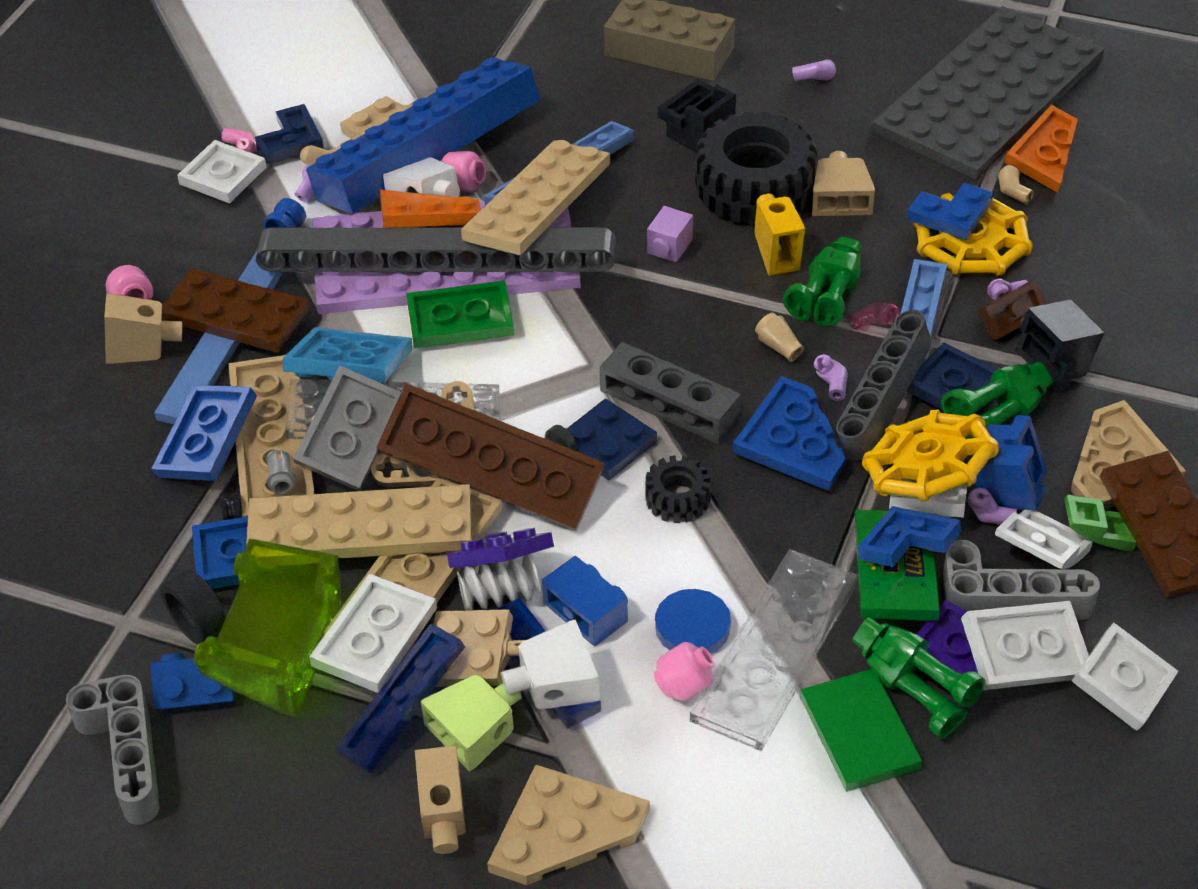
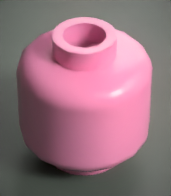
M472 151L448 152L442 158L441 162L455 168L460 192L476 191L480 184L484 182L486 167L483 160Z
M132 265L119 266L107 277L105 283L107 294L152 300L153 286L145 273L138 267Z
M682 642L657 660V670L654 672V678L665 696L685 701L706 689L712 683L713 673L711 668L715 666L714 660L703 646L698 648L692 643Z

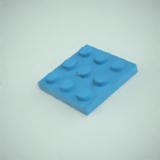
M314 327L283 357V371L293 372L295 376L301 378H310L315 375L328 376V379L332 381L339 366H343L382 384L386 382L412 351V338Z

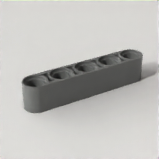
M908 310L897 316L837 423L836 430L843 451L847 458L851 460H862L864 454L871 451L880 441L885 428L888 427L931 347L932 341L925 316L920 311Z

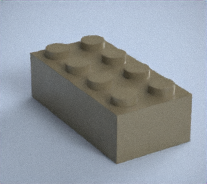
M621 0L604 25V56L712 81L716 79L735 45V18L719 13L696 10L692 7L673 5L665 1Z

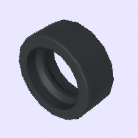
M185 569L160 587L161 597L168 613L178 628L193 643L202 645L227 628V617L219 599L210 586L196 572Z

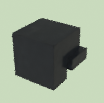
M699 79L695 80L658 107V118L666 122V136L696 152L697 143L708 128H711L718 120L725 121L728 116L736 114V93L718 84L713 87Z
M1071 299L1030 307L1021 325L1022 335L1015 350L1031 365L1041 362L1053 380L1051 387L1055 392H1061L1068 389L1071 379L1086 376L1104 336V332Z

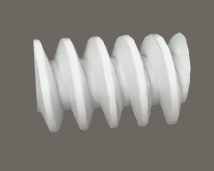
M532 554L523 556L522 565L515 558L508 561L507 568L503 562L494 563L493 571H491L487 564L479 565L478 574H476L472 566L465 567L463 577L457 571L460 592L466 611L473 610V604L476 601L482 610H487L488 599L490 598L493 599L499 608L502 607L504 595L508 596L512 604H517L518 592H522L527 601H531L533 589H537L540 593L539 578Z

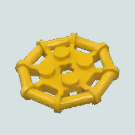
M950 193L941 195V198L949 201L954 197ZM993 198L991 205L972 231H978V233H971L967 240L939 231V235L931 237L929 227L913 222L917 229V252L921 257H929L937 263L947 264V269L952 271L954 276L965 273H993L995 276L1005 274L1006 269L1022 256H1028L1032 251L1033 243L1029 240L1026 225L1028 217L1023 211H1015ZM1011 227L1014 230L1015 235L1007 233L1006 228ZM944 247L952 253L956 254V258L944 252L940 248ZM1003 247L1011 248L1002 256L998 253Z
M939 409L930 410L929 415L899 426L892 424L885 428V435L871 451L864 454L862 466L869 472L874 482V491L881 496L894 494L918 498L920 502L929 501L931 496L962 485L969 487L976 483V476L988 460L998 454L999 444L987 431L984 418L977 414L962 416L940 413ZM968 435L974 437L971 439H965V437H967ZM968 455H973L967 464L963 462ZM891 464H893L892 467H890L889 469H887L886 471H884V469H883V466H884V465H891ZM902 479L916 480L917 483L907 482V481H901V480H902Z

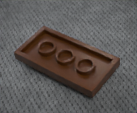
M191 268L162 305V321H182L183 327L280 353L310 310L309 299Z
M1169 451L1103 468L1099 477L1128 530L1135 539L1141 554L1166 599L1198 590V502Z

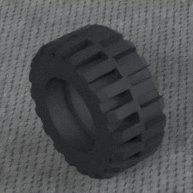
M744 112L740 116L736 114L730 115L725 121L720 119L715 122L711 128H708L702 134L701 139L697 143L695 171L697 194L711 212L715 210L717 216L723 219L730 218L733 223L737 224L747 222L750 223V226H755L756 201L761 195L767 193L773 194L775 198L789 197L797 213H799L813 196L817 148L805 129L802 130V127L795 121L789 122L787 117L781 115L777 117L771 116L768 112H761V114Z

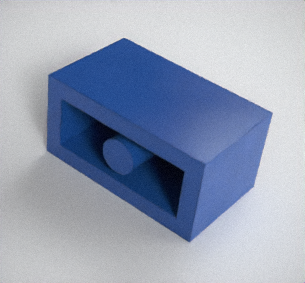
M576 555L542 579L543 604L565 622L576 619L583 638L594 647L628 622V599L624 591L616 585L612 586L601 577L599 571L593 565H587Z

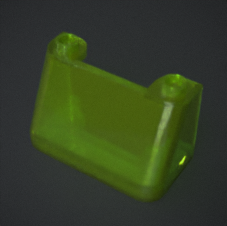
M249 538L244 552H239L235 559L234 574L239 576L240 587L218 638L208 636L205 642H199L195 650L194 664L198 666L201 675L279 713L298 716L317 668L311 666L309 656L324 637V631L339 612L341 583L338 556Z

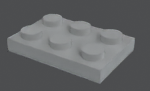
M339 366L293 458L294 463L360 491L375 457L379 453L376 447L401 392L343 366Z

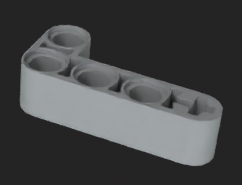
M962 539L955 540L945 554L942 574L944 599L966 611L1070 601L1077 621L1086 620L1094 613L1100 582L1089 571L1069 569H982L979 548L974 543Z
M120 675L74 686L66 695V703L75 729L85 735L109 731L115 792L124 818L129 823L135 825L150 822L159 812V797L149 708L140 680L135 676ZM134 791H139V795L136 796Z

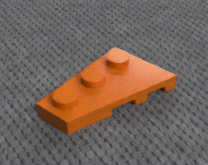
M1051 105L1007 152L1004 163L1016 167L1023 174L1058 193L1078 119Z
M380 190L383 228L466 225L481 211L479 199H472L470 197H450Z

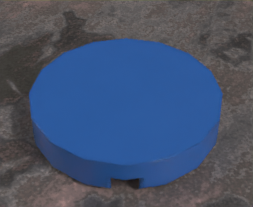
M683 589L672 593L659 604L655 613L656 636L662 645L669 650L682 642H689L698 648L703 646L709 653L717 651L728 639L731 628L730 610L721 598L709 591Z

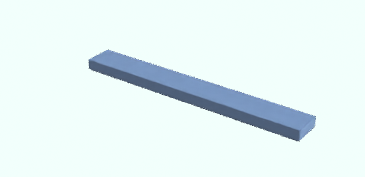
M256 251L238 281L273 290L283 272H270L261 269L256 263ZM204 333L155 410L156 421L174 424L193 385L214 386L240 342Z

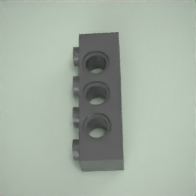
M624 342L600 366L601 392L714 443L719 444L740 419V393Z

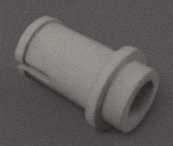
M273 450L266 457L269 475L266 480L267 487L277 495H286L292 491L296 483L295 475L290 470V457L286 451L280 450L281 460H278L277 450Z

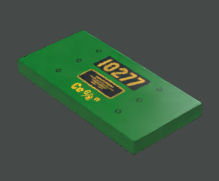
M855 510L860 618L938 621L940 610L934 553L927 549L910 546L894 567L860 560L858 546L888 511Z

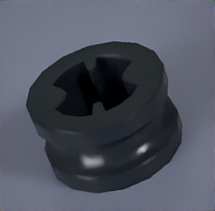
M235 493L232 498H226L225 495L220 496L223 520L243 517L239 493Z

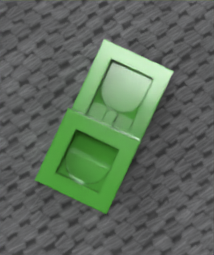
M1073 495L1065 497L1069 525L1072 530L1095 543L1119 550L1133 551L1137 545L1119 512L1104 510L1101 499Z

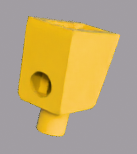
M770 193L761 195L756 201L757 209L754 231L768 276L800 270L805 234L804 224L789 197L775 198ZM779 237L782 240L781 245L779 244Z

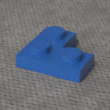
M963 183L953 199L949 201L921 191L907 210L906 220L967 240L991 205L993 192Z
M892 506L858 546L859 559L894 567L910 546L927 549L932 552L945 553L961 534V522L959 519Z

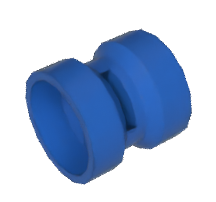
M283 198L275 206L274 212L270 213L264 220V230L267 228H299L307 217L306 211L299 202L290 198Z

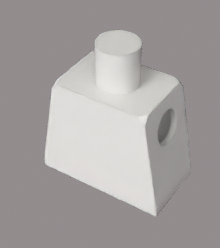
M431 157L383 174L385 190L459 197L460 194L455 168Z
M576 619L521 642L518 646L520 667L501 672L506 694L509 695L529 689L534 705L538 709L590 703L600 700L599 675Z

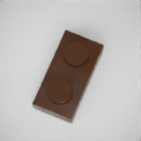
M1036 280L981 307L978 311L991 340H994L1021 327L1028 308L1045 305L1046 302Z

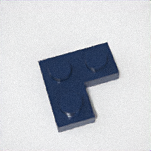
M305 104L275 111L281 130L255 136L257 149L261 157L265 158L266 164L300 155L302 149L306 146L312 145L324 148L323 139Z

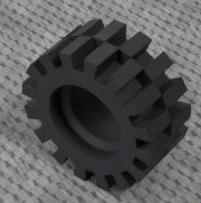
M676 455L670 456V462H666L662 458L658 460V466L654 463L650 466V472L646 473L645 500L648 509L652 508V514L655 517L661 514V520L668 522L669 517H673L674 523H680V518L685 517L687 523L692 521V514L699 518L703 515V510L707 511L710 502L711 477L710 473L707 474L705 465L699 467L700 461L694 459L689 463L688 456H682L681 461H676ZM681 485L690 488V490L684 493H673L667 491L666 488Z

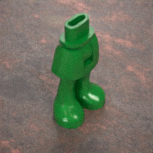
M839 237L837 241L826 246L808 266L810 279L806 286L795 283L785 291L782 300L787 311L796 319L806 322L814 310L815 323L823 327L838 323L845 312V302L842 298L845 289L853 290L858 282L861 269L860 250L862 244L854 239ZM824 285L830 286L827 292L820 295Z
M1036 362L1032 365L1026 363L1024 365L1007 366L995 370L991 382L977 390L971 391L959 388L947 392L942 397L941 407L946 414L969 416L975 414L982 407L996 399L999 405L979 416L984 418L986 428L989 424L1001 425L1007 419L1016 417V415L1027 416L1039 404L1042 396L1046 394V389L1052 385L1053 380L1041 362ZM968 435L967 437H965V439L974 438V437H972V436H970V435Z
M868 617L852 639V642L863 650L862 656L867 659L866 662L889 690L900 688L928 709L932 714L929 728L939 739L946 738L963 722L968 712L961 706L971 707L974 705L983 691L985 679L974 671H968L964 674L954 671L927 652L929 647L928 641L912 632L896 626H890L888 623L880 625L871 617ZM920 669L950 692L952 698L957 703L949 700L914 674L915 671Z

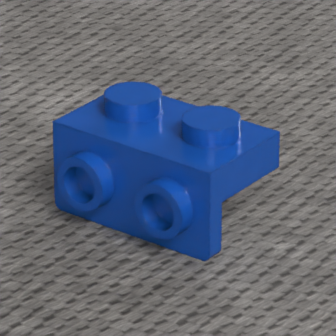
M223 649L200 651V657L185 659L184 653L165 654L161 656V662L150 663L155 711L235 702L232 671L234 658L230 654L224 655Z

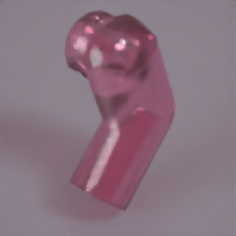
M873 302L849 314L848 322L855 330L869 323L890 326L900 314V310L895 304Z

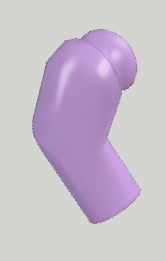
M826 59L793 67L792 73L795 82L808 79L828 81L835 76L836 68L833 61Z
M311 165L303 169L302 177L304 180L294 193L299 200L305 203L314 194L306 168Z
M823 354L818 356L814 361V368L817 375L829 384V398L834 401L843 400L846 396L848 378L846 368L839 362L831 359L829 355Z

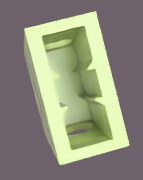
M473 675L421 700L424 725L445 747L456 745L458 760L470 772L512 733L514 726L510 706L521 700L522 695L521 692L507 695L503 683L493 689L481 676Z

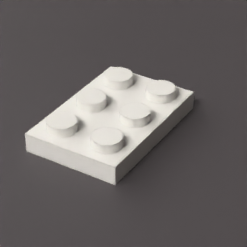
M369 574L309 656L311 666L380 693L436 611V599Z
M1070 601L967 611L961 617L978 674L985 679L984 690L1069 681L1075 677L1089 656Z

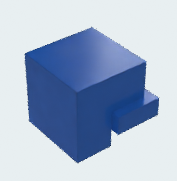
M1016 415L1011 425L989 424L986 429L990 436L997 440L999 450L998 454L994 458L989 459L976 476V488L982 487L989 491L999 507L1037 510L1047 491L1045 485H1040L1047 473V467L1031 417Z

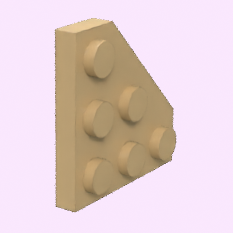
M1125 400L1094 411L1071 486V492L1074 496L1101 499L1104 510L1115 507V504L1099 477L1103 468L1168 451ZM1171 454L1173 460L1175 461L1177 467L1179 468L1181 474L1184 477L1186 470Z
M535 765L487 863L488 872L524 885H529L542 880V875L563 866L567 870L597 858V853L618 845L621 849L634 844L650 811V801Z

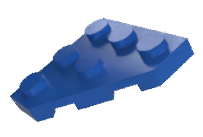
M783 376L779 378L733 442L734 454L827 491H830L844 470L846 461L842 449L838 448L833 438L834 432L825 413L821 412L817 404V396L813 388Z

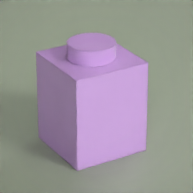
M663 206L647 228V253L677 262L693 240V215Z

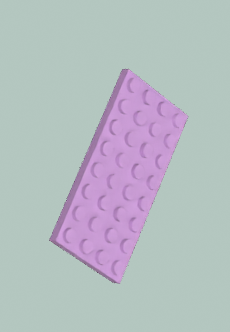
M479 201L482 210L485 207V202ZM568 207L548 228L571 227ZM359 212L356 214L313 218V228H383L382 212ZM396 227V228H421V227ZM315 272L316 306L318 314L408 305L406 293L505 280L508 295L581 288L579 272Z

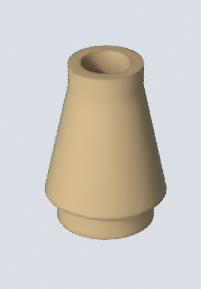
M772 312L758 322L755 332L758 334L759 341L783 355L790 362L796 360L802 354L804 347L799 343L783 316H777Z

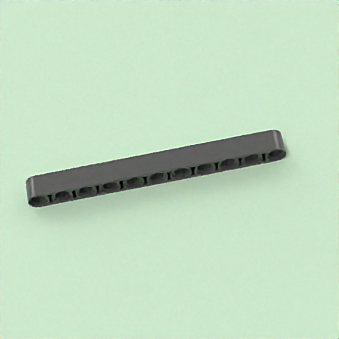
M601 227L547 228L521 255L462 241V228H267L260 234L256 263L261 269L270 272H603L614 266L616 238L611 230Z

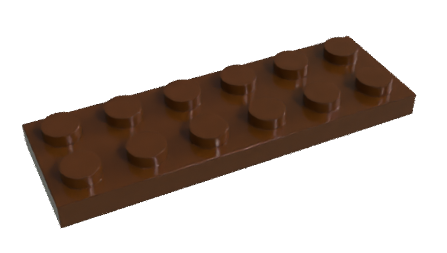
M407 383L404 385L376 447L378 451L458 484H470L471 489L498 498L502 502L576 532L605 467L602 461Z

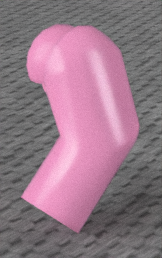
M227 127L223 129L221 137L223 142L234 144L237 148L252 154L256 152L257 144L252 133Z

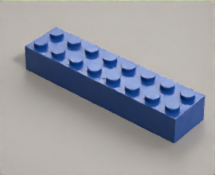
M497 57L488 58L473 71H466L460 74L459 79L438 87L436 92L427 98H420L414 101L410 108L390 115L389 120L381 125L366 129L365 134L359 138L341 144L340 149L331 154L320 156L316 159V163L306 168L317 201L354 214L380 198V190H385L383 174L429 157L441 161L448 152H456L540 101L532 68L520 65L517 62L499 60Z

